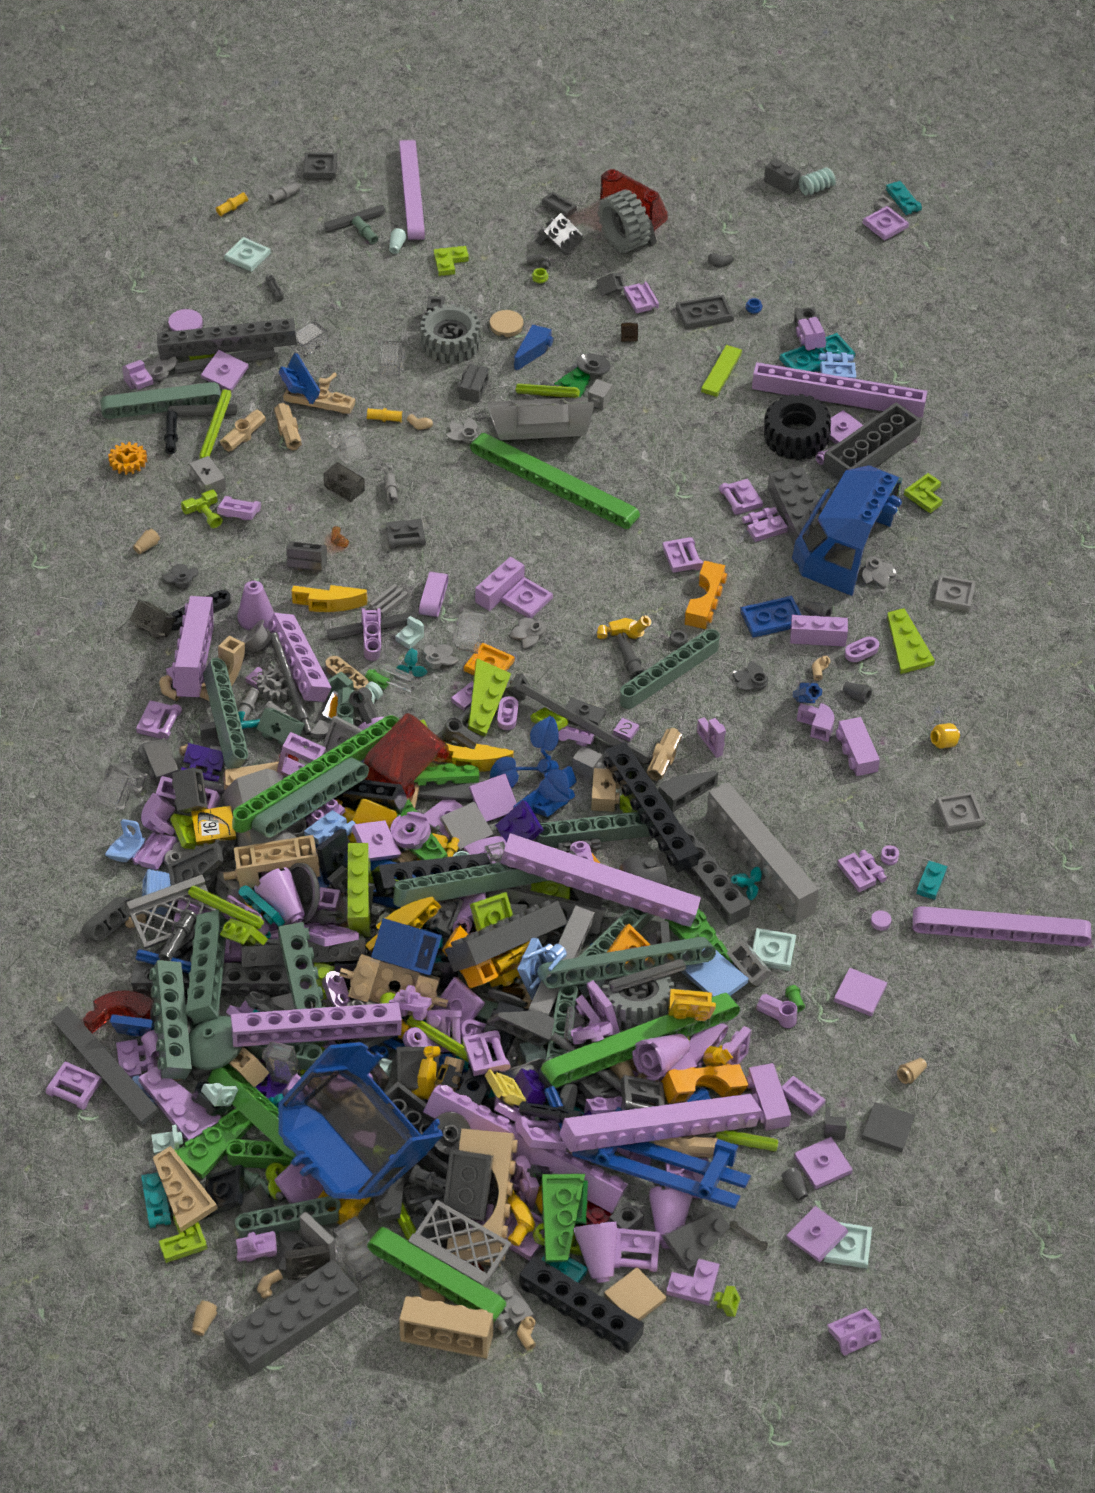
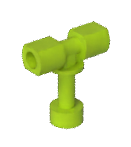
M213 489L202 493L201 498L196 500L189 498L181 502V509L184 514L187 515L195 511L204 513L207 516V523L211 528H217L223 522L219 514L213 513L209 509L210 505L218 502V495Z

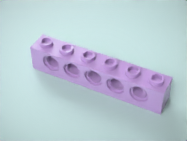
M274 613L268 623V630L270 633L277 632L293 679L304 700L325 702L332 687L295 616Z

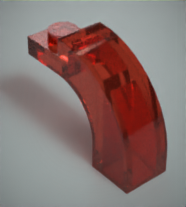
M122 990L104 994L93 1001L94 1010L89 1011L83 1018L84 1025L91 1033H94L111 1019V1015L151 1020L150 1010L154 1001L144 994L134 991Z

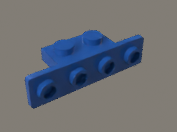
M294 353L287 366L288 368L281 366L278 373L291 393L303 394L310 404H314L315 400L319 397L320 389L300 356Z
M567 766L562 771L568 777L570 788L577 780L572 767ZM539 787L522 799L528 802L533 813L545 817L553 815L557 809L569 802L547 800L541 795ZM569 789L570 797L572 799L575 797V794L573 790ZM519 801L518 803H516V804L513 806V809H514L521 801Z

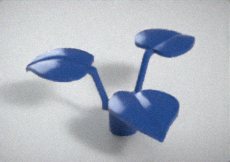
M549 716L541 720L531 729L530 740L532 745L536 748H541L540 751L545 756L544 759L539 761L537 767H516L514 758L502 757L492 766L490 779L506 774L509 785L513 788L518 782V770L540 771L545 777L539 784L540 793L544 798L554 802L571 800L569 780L566 773L559 770L558 763L555 760H551V756L545 752V750H554L558 744L559 733L554 717Z

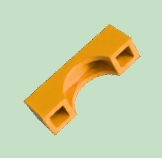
M704 561L699 575V586L707 594L697 599H690L685 612L684 625L706 629L708 622L712 623L714 615L712 611L717 609V597H721L723 591L722 584H725L728 573H725V565Z
M506 951L482 963L462 969V972L470 989L497 978L500 974L518 967L520 962L512 964L502 972H499L495 968L493 961L507 954Z
M725 1064L714 1067L709 1065L704 1068L690 1067L684 1070L672 1069L661 1080L664 1094L669 1104L687 1102L695 1092L696 1086L711 1088L721 1098L741 1095L748 1087L740 1064Z

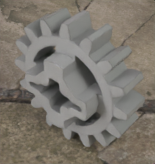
M275 665L274 669L268 666V671L262 670V675L258 674L257 688L259 693H263V698L269 696L270 701L276 698L277 702H279L280 698L286 701L287 696L292 697L282 668H279L278 665Z

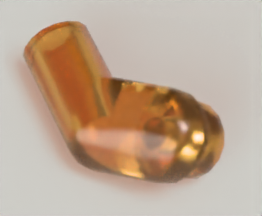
M334 526L331 533V542L338 547L346 548L349 540L340 534V527Z

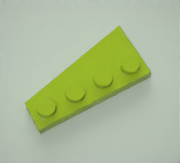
M480 659L475 661L468 729L485 737L511 673Z

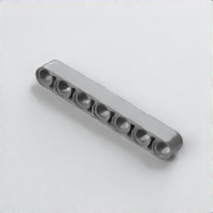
M575 906L558 943L565 948L567 953L563 960L577 958L594 920L595 912ZM541 980L528 1011H541L551 1016L557 1002L559 987L548 988Z

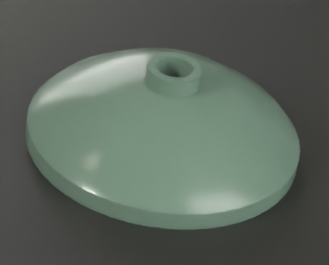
M218 1016L216 1019L200 1022L188 1034L191 1065L199 1069L213 1070L223 1067L234 1060L243 1048V1046L233 1047L231 1017Z

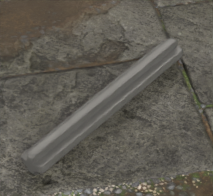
M415 611L383 617L381 618V629L407 624L409 616L417 619ZM362 622L327 629L329 640L363 633Z

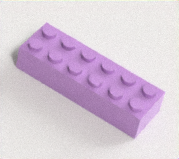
M190 596L189 603L185 604V615L182 618V625L184 627H180V638L177 641L178 650H175L176 662L172 664V673L176 675L173 678V688H176L177 696L200 697L204 678L203 672L206 668L214 629L213 598Z

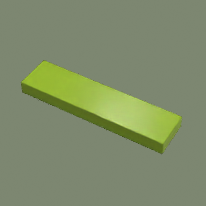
M729 345L725 346L701 388L702 393L718 397L742 355V349Z

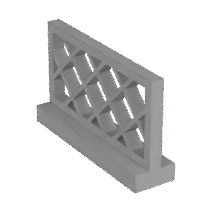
M203 875L126 903V911L132 919L144 949L168 941L172 933L169 934L162 930L165 923L171 925L176 923L168 919L171 910L180 914L183 911L174 907L176 901L183 900L188 902L185 909L189 908L190 903L201 907L198 914H201L203 909L208 911L216 910L204 903L192 900V897L187 898L190 896L188 890H190L191 886H196L208 892ZM162 906L169 909L165 917L155 914L158 907ZM143 913L150 917L147 923L144 924L139 922L136 916ZM152 918L163 921L160 929L149 926ZM146 930L157 933L156 938L147 942L144 936Z
M436 1200L416 1233L412 1234L408 1240L484 1287L488 1286V1281L512 1245L511 1242ZM440 1208L447 1212L448 1219L435 1222L434 1214ZM463 1221L466 1225V1230L454 1232L452 1222ZM449 1223L451 1233L439 1236L437 1226ZM434 1227L436 1237L427 1239L421 1236L426 1228ZM480 1231L484 1234V1241L472 1243L470 1233ZM468 1234L470 1244L457 1247L455 1237ZM453 1237L455 1248L445 1250L441 1247L440 1240ZM499 1242L504 1245L501 1252L491 1254L490 1243ZM486 1245L489 1255L476 1258L474 1247ZM471 1248L474 1259L466 1261L461 1259L458 1251ZM490 1259L491 1268L487 1273L481 1271L478 1268L477 1262Z

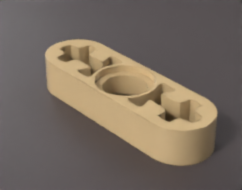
M331 656L326 659V671L330 675L335 676L339 672L352 674L349 679L353 681L354 691L368 684L366 677L340 657Z

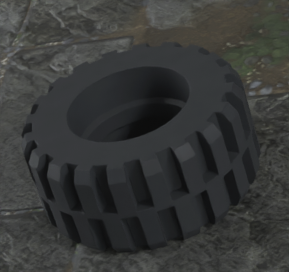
M791 394L789 397L783 396L779 401H774L772 406L770 405L766 410L764 416V438L769 448L773 452L776 451L777 455L785 456L787 459L796 458V460H801L804 457L807 459L811 455L815 456L818 452L823 451L829 443L831 415L826 405H822L820 400H815L812 396H804V394L797 396ZM792 424H803L808 426V428L794 430L787 428L786 426Z

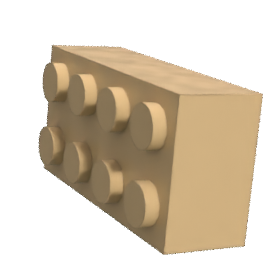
M418 1296L405 1297L399 1319L400 1341L487 1359L493 1337V1313L483 1309H468L462 1305H448L442 1301H428Z

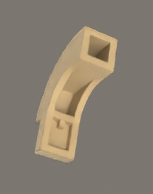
M228 636L218 646V658L225 662L232 686L243 663L245 643ZM204 682L202 684L200 697L209 701L206 685Z

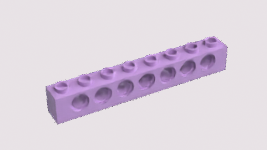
M398 1002L231 1014V1034L233 1047L401 1035L402 1020Z

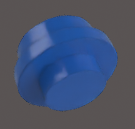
M751 298L746 303L745 308L748 312L755 314L762 310V304L759 299Z

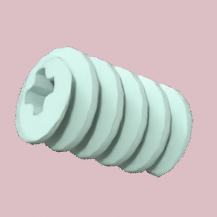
M827 167L801 176L799 179L800 190L805 196L808 193L812 195L814 192L817 193L819 190L829 188L830 185H836L835 176Z

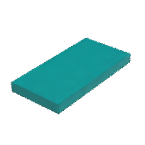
M838 333L825 337L826 346L823 348L816 347L815 349L807 350L803 345L780 354L779 359L787 368L819 372L821 361H825L819 360V353L832 352V354H840L842 352L853 355L854 358L856 353Z

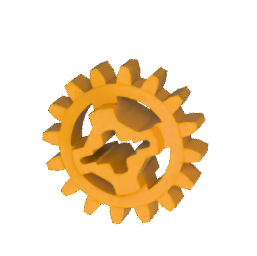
M122 442L121 446L115 445V449H110V454H108L109 466H112L113 471L118 469L119 474L122 471L125 472V475L128 472L134 474L135 470L140 472L141 467H145L147 462L146 450H143V446L138 447L137 443L131 445V442H128L125 445Z

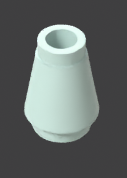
M395 228L390 233L389 251L391 253L397 254L405 242L406 233L404 230Z

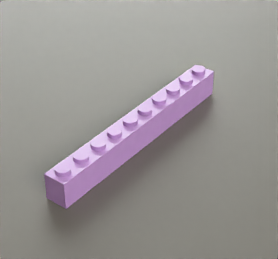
M757 362L752 381V389L784 395L794 394L795 396L804 394L807 397H814L815 400L884 411L897 402L923 418L927 391Z
M511 833L500 861L501 864L508 867H513L689 927L692 926L701 897Z
M439 1084L432 1091L423 1111L433 1118L445 1112L458 1113L467 1120L472 1130L513 1133L515 1140H518L517 1153H513L514 1161L518 1156H525L530 1165L550 1167V1171H553V1174H585L584 1180H588L587 1200L611 1213L618 1206L628 1185L620 1177L611 1176L604 1172L601 1167L593 1166L585 1162L584 1159L574 1157L566 1152V1150L529 1147L515 1124L510 1122L507 1117L497 1115L491 1112L488 1107L472 1102L469 1097L453 1092L449 1086Z
M751 1094L564 1118L560 1136L570 1152L756 1127L762 1110Z

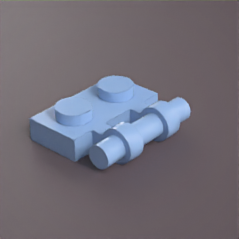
M832 352L819 353V360H825L821 361L820 371L823 374L856 379L855 363L848 362L853 361L854 356L842 352L840 354H832Z
M331 810L304 830L305 836L313 835L314 842L320 845L339 829H345L348 836L352 833L351 827L355 822L350 821L347 824L345 817Z

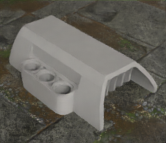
M588 397L493 401L487 402V407L499 440L586 436L594 404L593 402H588Z
M264 769L236 778L222 795L224 807L231 806L233 816L235 808L285 777L272 769ZM306 816L271 838H267L253 828L244 833L235 831L236 839L234 840L237 841L236 847L305 836L304 830L308 828Z

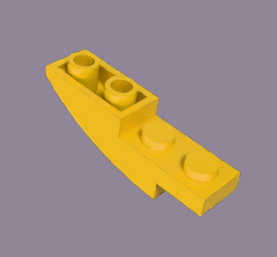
M331 585L329 590L293 586L292 603L308 605L309 611L313 612L346 611L367 605V590Z
M437 742L435 747V760L452 763L456 766L473 765L478 767L479 772L491 771L494 763L502 757L514 758V751L481 744H476L475 749Z
M433 897L423 898L399 908L385 919L421 929L423 924L435 916L442 906ZM381 922L376 925L378 929H380ZM378 934L365 945L371 952H373Z

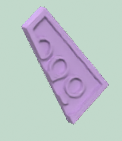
M154 1067L138 1079L139 1083L171 1123L176 1125L179 1132H182V1137L186 1141L191 1138L195 1139L202 1134L204 1129L213 1127L222 1118L218 1114L217 1116H211L206 1113L204 1107L192 1101V1094L173 1079L161 1078V1070L158 1067Z

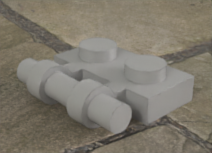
M511 1280L492 1290L501 1296L507 1304L503 1310L504 1314H500L493 1323L496 1328H499L501 1333L508 1331L509 1327L506 1324L508 1322H511L513 1327L516 1328L525 1317L531 1316L534 1318V1313Z

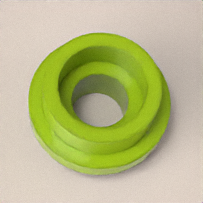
M537 268L532 273V280L536 283H544L549 278L547 271L543 268Z

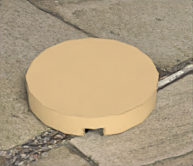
M498 311L490 318V329L498 336L501 334L505 335V337H512L522 331L523 318L515 311Z

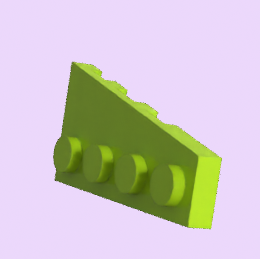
M905 608L888 612L887 620L893 637V646L896 650L900 674L933 666L935 659Z

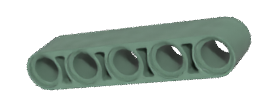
M327 1196L240 1214L236 1218L235 1226L240 1238L248 1237V1234L252 1232L256 1235L272 1231L275 1234H279L280 1231L291 1232L301 1230L300 1216L305 1212L311 1211L315 1212L311 1217L318 1224H331L339 1221L341 1204L338 1198ZM331 1207L336 1208V1210L332 1212L327 1211ZM287 1216H294L291 1220H284ZM267 1220H272L270 1224H263ZM250 1224L249 1228L242 1229L244 1225Z

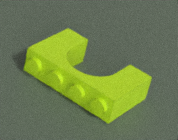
M348 843L349 929L357 931L363 937H370L368 843Z

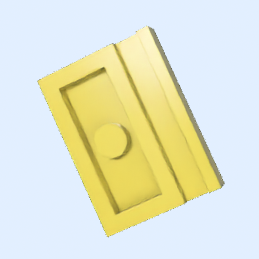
M488 1069L485 1077L498 1098L503 1096V1101L511 1106L514 1104L520 1106L522 1101L526 1102L524 1095L513 1078L498 1072L494 1074L492 1070Z

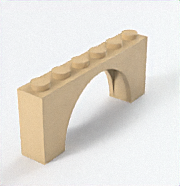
M461 1129L459 1150L494 1155L492 1171L498 1182L499 1196L492 1216L483 1227L507 1239L508 1226H505L506 1217H510L511 1205L507 1203L508 1196H512L513 1183H510L511 1174L515 1173L516 1162L512 1160L513 1153H517L518 1140H515L513 1133ZM480 1231L470 1233L472 1243L485 1240L484 1234ZM468 1234L455 1237L457 1247L470 1244ZM453 1237L448 1238L447 1249L455 1248ZM499 1242L490 1243L491 1254L501 1252L503 1245ZM486 1245L474 1247L476 1258L489 1255ZM471 1248L458 1251L460 1258L464 1261L474 1259ZM490 1259L477 1262L479 1265L491 1266Z

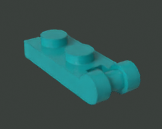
M901 181L886 185V191L905 215H909L913 211H922L921 203L916 201Z
M242 886L239 889V895L245 899L247 905L251 906L259 914L263 913V918L270 925L275 923L279 927L286 923L279 913L249 886Z
M158 1172L141 1175L149 1227L155 1228L156 1225L165 1224V1226L171 1225L167 1196Z

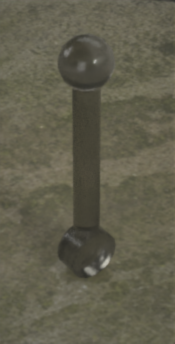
M732 1220L729 1225L732 1229H737L757 1243L760 1250L764 1251L768 1248L766 1241L758 1240L741 1228L737 1221Z

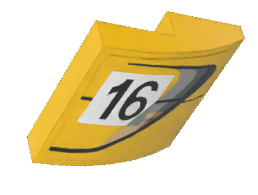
M231 806L191 811L197 845L214 843L216 839H236L235 831L232 828L233 816Z

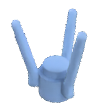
M548 944L544 948L523 955L522 959L546 952V961L553 962L548 968L551 971L560 960L566 957L567 953L560 944H555L554 946ZM539 977L530 986V990H533L541 981Z

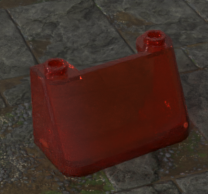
M615 169L607 170L601 175L600 200L622 190H630L632 194L637 196V200L640 199L642 202L641 206L645 207L646 211L644 212L652 221L654 231L668 220V211L657 191Z
M406 713L366 755L364 764L368 766L369 772L365 780L400 784L407 799L411 798L415 792L414 780L434 759L439 763L445 761L450 753L449 747L417 717Z

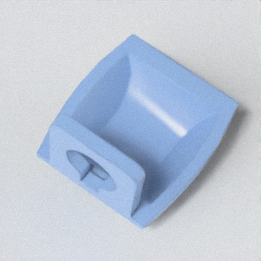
M123 819L121 826L124 834L105 853V856L118 862H128L134 858L146 840L142 838L138 822ZM127 825L135 829L136 833L134 835L128 830Z

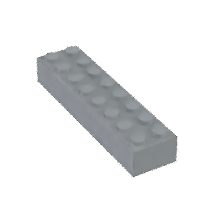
M727 782L709 791L706 813L708 821L715 825L718 833L725 837L731 849H735L741 861L746 863L750 870L757 866L760 867V881L763 887L769 890L775 902L783 907L786 915L797 923L815 914L819 889L731 784Z

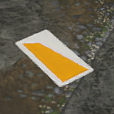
M336 691L332 692L323 712V715L331 720L334 716H337L338 693Z

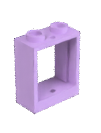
M290 732L282 746L276 772L289 776L300 768L298 767L302 768L305 766L288 758V754L310 763L322 756L326 748Z

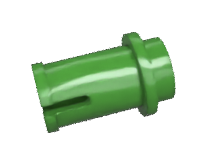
M369 669L365 675L368 683L374 682L382 689H386L389 685L387 682H390V679L377 673L375 669Z
M796 985L787 987L785 989V996L789 998V1001L796 1004L797 1012H801L805 1009V1005L800 995V988Z

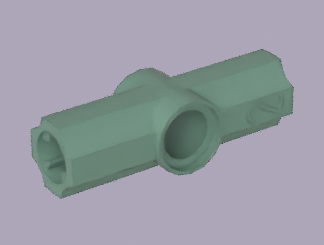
M343 687L341 690H338L337 717L354 725V706L349 700V696L354 690L350 689V687Z

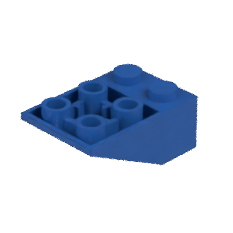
M383 918L371 958L431 975L442 935Z

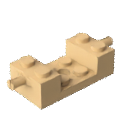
M309 835L235 847L236 869L235 871L223 872L224 881L237 879L240 888L242 886H249L251 889L255 885H260L258 872H270L278 868L283 869L284 867L289 869L295 863L308 864L318 877L320 876V864L316 853L314 837Z
M363 954L359 957L354 971L341 968L339 977L351 979L348 997L367 1003L369 1000L380 1003V997L387 992L396 994L400 990H406L407 986L412 985L415 986L416 992L420 993L422 997L432 998V1004L427 1010H431L434 1005L447 1007L448 1000L437 997L436 990L440 980L439 977L400 967ZM394 980L398 981L401 985L400 990L396 992L391 991L389 988V983ZM408 1011L407 1015H413V1011Z

